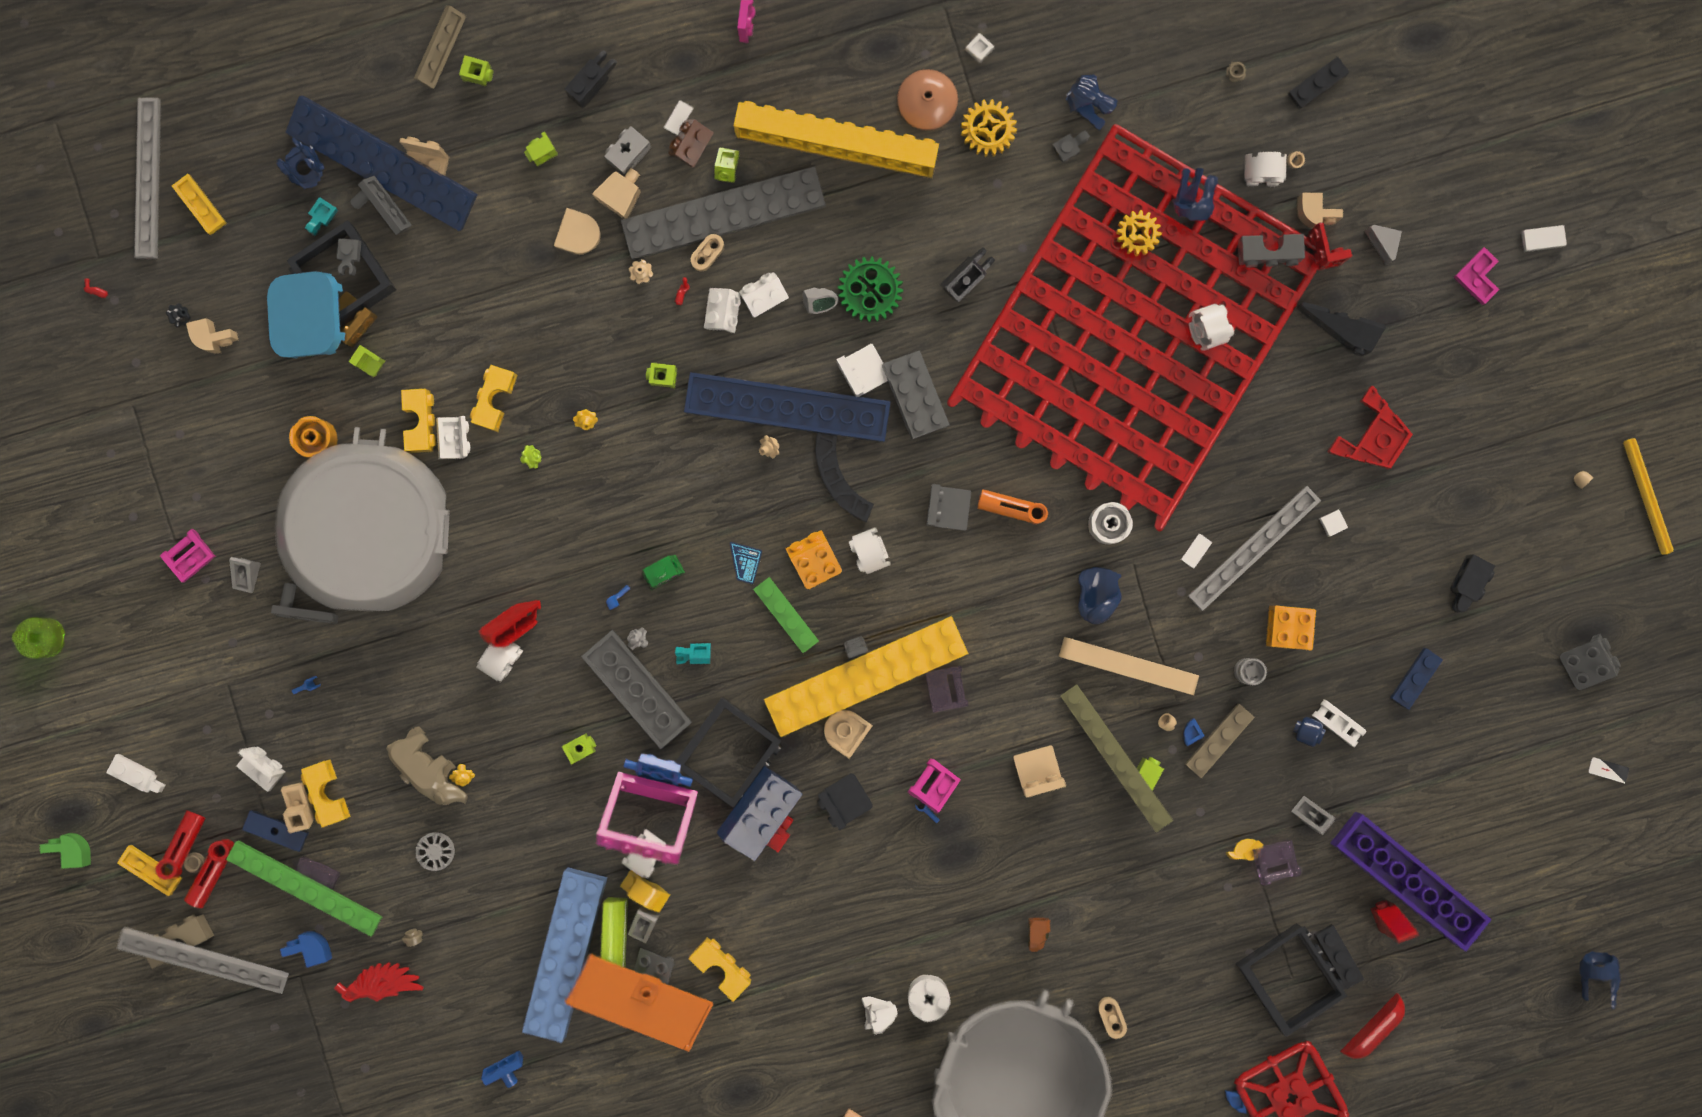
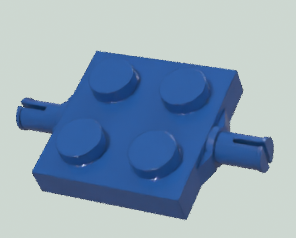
M641 754L638 763L627 759L624 763V768L635 770L638 777L674 786L682 784L691 787L693 778L681 776V765L671 760L665 761L651 754Z

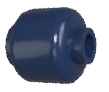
M1310 717L1303 718L1302 722L1297 721L1293 732L1297 733L1296 740L1311 747H1314L1316 744L1320 745L1326 729H1323L1322 722Z

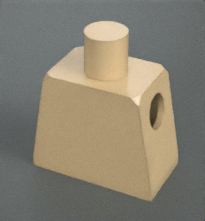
M632 168L628 170L624 177L615 171L593 192V196L621 218L626 219L629 217L640 195L639 187L634 184L640 174Z

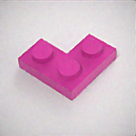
M1484 247L1454 278L1475 299L1484 305L1499 291L1485 276L1499 261Z

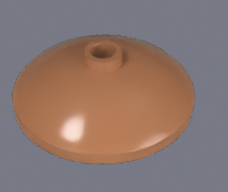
M920 70L911 74L904 80L898 92V108L902 117L911 126L921 130H934L944 126L951 120L957 108L958 96L954 84L947 76L935 70ZM930 93L932 97L926 98L924 95Z

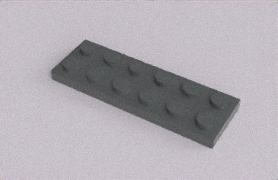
M611 630L581 656L660 749L692 723L689 717L614 630Z

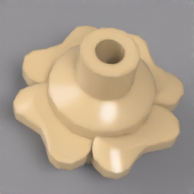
M645 260L640 262L634 261L633 267L629 268L631 280H636L637 284L649 282V277L653 276L651 264H646Z
M765 435L760 440L762 445L759 448V453L774 459L779 454V444L775 438H769Z

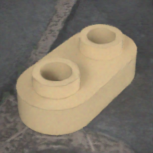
M711 234L707 236L691 256V264L697 271L707 270L722 253L724 242L719 235ZM712 243L718 244L716 249H712L710 246ZM700 258L705 259V263L698 264V260Z
M1112 997L1102 998L1098 1003V1011L1108 1035L1115 1039L1123 1037L1126 1034L1127 1026L1117 1001ZM1111 1004V1009L1105 1010V1005ZM1115 1023L1119 1024L1116 1030L1112 1029V1025Z

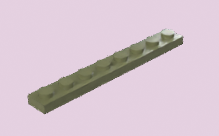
M1076 684L1063 693L1061 698L1155 832L1172 822L1173 820L1079 686Z

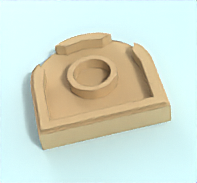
M567 208L554 247L579 255L595 249L601 236L597 222L587 214Z
M841 710L829 716L824 726V734L827 742L834 749L850 759L873 725L850 710Z

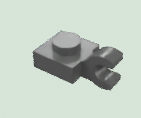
M1086 130L1075 138H1072L1071 134L1054 143L1052 147L1062 163L1080 153L1081 150L1078 146L1087 142L1090 136Z

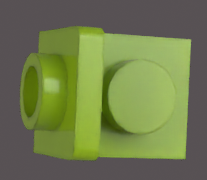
M719 147L715 163V179L728 182L735 181L739 151Z

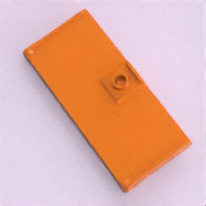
M592 954L589 955L571 992L565 1000V1004L688 1052L691 1050L693 1042L713 1005L711 1001L662 983L655 977L639 974Z

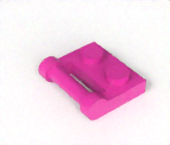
M741 0L737 27L740 42L748 43V37L753 34L752 18L756 14L755 8L752 6L754 0Z
M194 529L189 530L187 536L169 551H164L160 555L162 560L182 583H185L216 557ZM193 541L195 545L174 561L173 557Z
M930 758L926 769L916 784L910 787L908 793L920 800L935 813H939L961 779L936 760ZM933 771L938 772V776L926 794L921 792Z

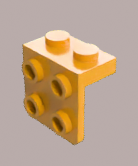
M822 530L813 532L807 538L796 541L786 548L806 589H811L842 572Z

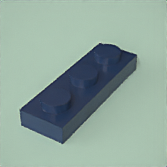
M1423 648L1390 698L1409 710L1443 659L1427 648Z

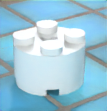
M1258 152L1257 157H1252V153L1245 155L1244 181H1246V186H1258L1259 183L1266 182V186H1278L1279 183H1284V180H1286V154L1281 156L1279 152Z
M1212 304L1192 311L1189 314V317H1192V322L1189 323L1192 338L1196 345H1202L1200 349L1203 351L1227 343L1230 337L1234 335L1233 327L1228 323L1226 317L1227 310L1224 305Z
M1115 502L1105 503L1097 507L1091 513L1088 521L1090 534L1095 540L1103 544H1114L1124 540L1130 534L1133 525L1127 508ZM1112 519L1114 526L1108 528L1106 521Z
M876 528L852 536V540L849 541L853 553H857L859 560H856L859 570L867 574L890 565L889 561H885L889 557L880 536L877 537L875 535L878 532Z
M514 642L504 648L489 645L476 668L496 681L499 680L501 682L513 668L510 665H513L518 660L523 650Z
M647 829L638 837V839L666 845L664 841ZM631 853L627 859L624 857L622 864L639 876L648 878L654 870L657 859H646L641 855Z
M921 975L912 981L908 990L909 1007L919 1019L926 1022L937 1020L948 1010L950 1005L948 989L939 977ZM925 995L932 996V1000H925Z

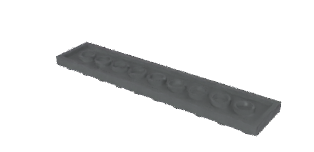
M814 166L621 220L631 259L635 260L704 241L711 234L722 236L826 207Z

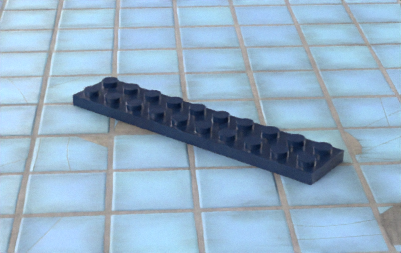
M299 96L285 133L308 146H312L315 150L366 179L375 176L387 191L456 230H463L478 194L305 96Z
M690 372L684 413L885 442L890 401Z

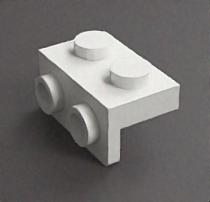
M774 272L764 274L760 277L759 281L754 284L749 283L742 288L743 290L739 292L754 318L789 298Z
M710 288L704 328L735 333L738 322L740 293L731 289Z
M465 416L437 418L438 458L463 459L467 457V453H470V443L466 438V433L469 432L468 421H465Z

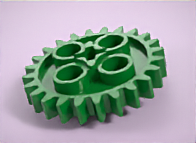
M871 256L870 262H867L866 258L863 257L861 264L858 260H855V267L850 264L848 265L849 272L843 270V275L846 278H839V282L844 285L838 286V290L843 291L838 297L845 299L841 302V305H848L846 313L853 311L852 318L860 315V321L867 317V321L870 323L871 318L874 317L875 321L878 322L879 316H882L884 320L886 319V312L890 315L893 314L892 307L898 309V304L895 301L902 300L897 294L903 293V289L898 288L903 284V281H897L900 273L893 274L895 267L889 269L888 261L883 265L881 264V258L874 262V258ZM873 271L877 277L874 280H869L866 277V273ZM859 276L864 279L870 288L874 286V293L883 300V303H880L871 291L867 293V286L858 279ZM857 284L861 286L862 290L859 293H853L851 287ZM882 286H887L890 289V293L883 295L879 289ZM871 299L876 305L873 308H867L864 302Z

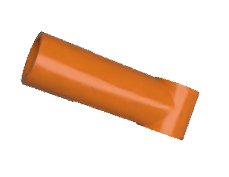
M984 489L981 491L977 509L1032 524H1040L1048 516L1047 508L1041 503H1033ZM1000 503L1025 509L1027 511L1023 512L1020 510L1001 506ZM1037 508L1041 511L1042 516L1040 519L1032 517L1033 509Z

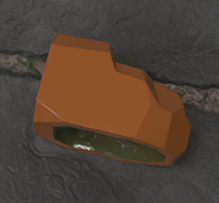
M1028 918V947L1030 951L1038 952L1044 948L1045 941L1049 938V918Z

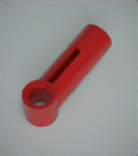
M186 810L163 859L156 865V875L160 879L175 880L181 875L182 866L206 819L205 817ZM171 864L173 871L170 875H166L165 867Z
M222 839L210 845L208 856L184 899L186 903L197 908L205 906L228 862L226 859L234 846L233 841ZM220 845L225 848L224 855L219 852Z

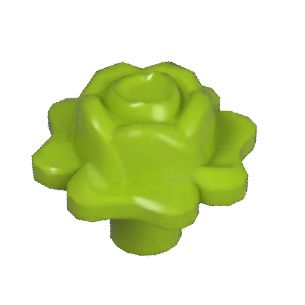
M526 445L520 457L523 464L526 463L530 469L538 468V464L541 462L540 451L535 449L533 445Z

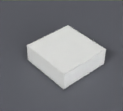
M979 33L965 50L981 63L994 49V46Z
M1340 510L1319 518L1328 537L1348 528Z

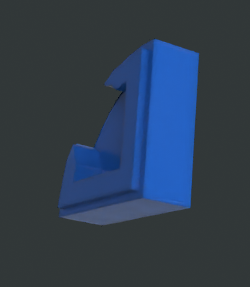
M1195 718L1187 723L1183 732L1186 746L1204 737Z
M1225 1091L1230 1105L1238 1112L1246 1113L1247 1109L1238 1092Z

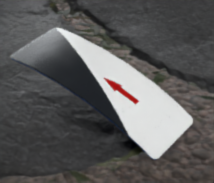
M1594 757L1589 768V773L1622 783H1626L1629 772L1628 767Z

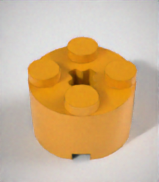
M307 416L298 420L291 428L289 440L297 453L311 458L315 454L337 445V433L333 425L327 421ZM316 435V439L311 441V437H315Z

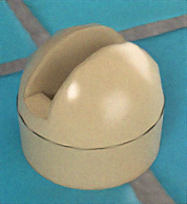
M1298 151L1291 153L1287 157L1288 166L1294 169L1303 166L1305 162L1304 155ZM1297 156L1298 158L1292 163L1294 157Z
M1581 471L1575 475L1574 482L1582 489L1593 477L1589 473Z
M1165 713L1160 717L1158 724L1162 729L1172 731L1175 729L1174 726L1177 725V722L1171 714Z

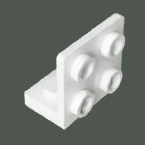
M873 344L846 358L842 356L837 359V364L856 397H860L888 381L882 368L883 362Z
M260 747L245 748L238 752L243 758L237 767L267 792L271 791L286 773L281 769L282 765L276 760H270L266 756L267 753Z

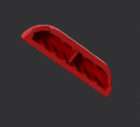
M540 600L519 603L510 607L480 629L481 637L487 644L493 647L504 648L509 646L537 624V609L541 610Z
M1396 993L1340 1052L1354 1059H1361L1371 1054L1403 1020L1405 1005L1401 996Z

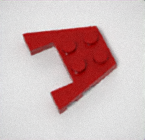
M1369 386L1360 402L1377 412V415L1357 446L1338 436L1329 448L1328 453L1390 469L1413 434L1398 415L1393 413L1388 406L1389 404L1377 393V389L1374 386Z

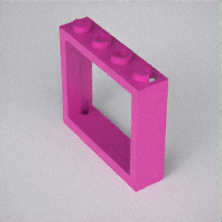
M618 772L598 831L597 845L605 846L606 849L621 850L626 854L641 855L646 859L661 860L666 864L669 862L678 865L695 808L698 791ZM620 790L687 807L675 847L607 831Z

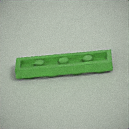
M770 577L753 589L802 653L819 642Z

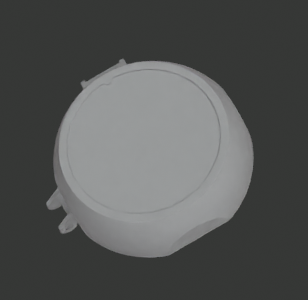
M355 427L353 444L335 445L312 456L293 473L279 498L276 521V546L279 558L290 578L303 592L315 601L333 609L390 611L404 606L423 594L435 582L442 572L443 554L448 552L450 510H446L447 494L434 473L418 458L400 448L385 446L386 429H381L380 440L377 441L360 439V427Z
M1043 990L1036 1002L1015 1000L997 1003L974 1013L956 1029L955 1033L949 1032L947 1036L949 1044L940 1068H936L934 1071L936 1086L933 1100L936 1117H1103L1111 1096L1108 1066L1093 1037L1079 1022L1068 1016L1072 1007V1000L1067 999L1061 1009L1046 1003L1048 991Z

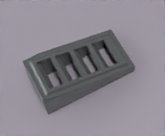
M862 636L844 643L847 655L850 658L868 651Z

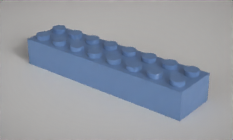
M569 867L564 871L523 1033L558 1042H563L566 1038L574 1007L566 1005L565 1000L586 963L607 877Z

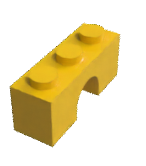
M493 365L486 369L483 377L485 383L483 388H480L477 393L478 403L476 407H473L470 414L471 423L498 432L504 413L494 409L492 399L499 392L511 394L518 376L517 374Z
M427 389L401 390L402 410L407 413H417L419 417V423L415 429L403 431L404 451L408 453L434 452L433 446H436V437L433 434L432 426H435V416L431 411V406H434L433 394Z
M331 760L301 769L302 782L304 785H307L309 791L308 799L314 805L316 810L315 819L318 824H321V827L351 817L344 798L331 800L325 794L326 784L337 779Z
M707 937L690 955L689 960L703 973L713 965L723 968L725 978L720 982L718 988L734 1001L750 985L751 979L749 977L751 975L745 968L742 967L740 969L735 964L736 960L729 953L725 955L720 950L721 946L716 940H710Z

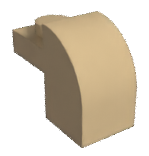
M1302 193L1297 197L1299 219L1308 228L1312 229L1320 222H1324L1325 225H1333L1343 218V209H1323V193Z
M207 318L186 323L189 337L193 344L210 353H221L219 345L221 347L232 345L233 341L238 340L237 332L231 329L216 332L214 322Z
M303 782L282 787L281 792L287 807L283 816L288 832L292 833L309 829L313 823L314 810L313 805L308 799Z

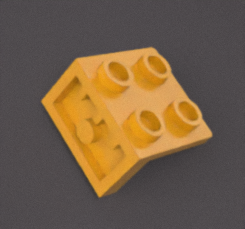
M1269 606L1266 646L1312 650L1316 610Z

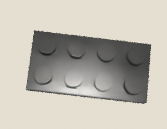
M920 350L882 364L911 440L949 426Z

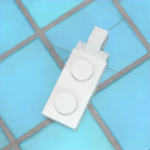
M120 754L115 755L106 772L147 793L150 790L155 793L162 792L165 784L155 780L157 778L155 772Z

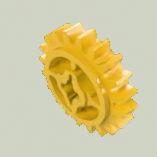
M991 99L989 105L983 100L982 106H979L978 103L974 104L975 110L968 108L967 112L969 115L963 116L966 122L961 124V128L965 129L961 135L968 136L964 143L971 142L969 149L972 150L976 147L977 155L983 150L985 157L989 151H991L993 156H995L996 150L1002 154L1004 151L1003 146L1009 149V141H1014L1015 139L1012 134L1017 132V129L1013 127L1017 121L1010 120L1014 113L1007 114L1008 106L1001 109V102L994 106V101ZM991 114H993V115L999 117L1000 119H999V120L994 119V118L991 116ZM982 115V122L978 126L973 127L974 121ZM986 125H989V127L992 128V131H989V129L986 128ZM1005 129V133L1002 136V138L996 141L995 135L999 133L1000 130ZM978 137L985 138L987 142L980 140Z

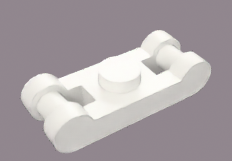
M1323 700L1320 704V709L1315 711L1312 717L1322 722L1323 725L1355 748L1359 737L1364 736L1367 731L1331 703ZM1328 711L1332 713L1329 720L1324 717ZM1352 728L1354 730L1353 733L1348 735L1347 732Z

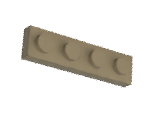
M446 5L414 77L415 80L431 89L435 88L466 18L464 14L452 6Z
M1237 704L1185 765L1199 778H1202L1255 717L1242 705Z

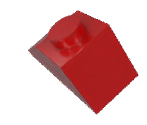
M1383 900L1377 902L1375 907L1370 909L1379 931L1393 940L1401 942L1418 935L1416 929L1394 903Z

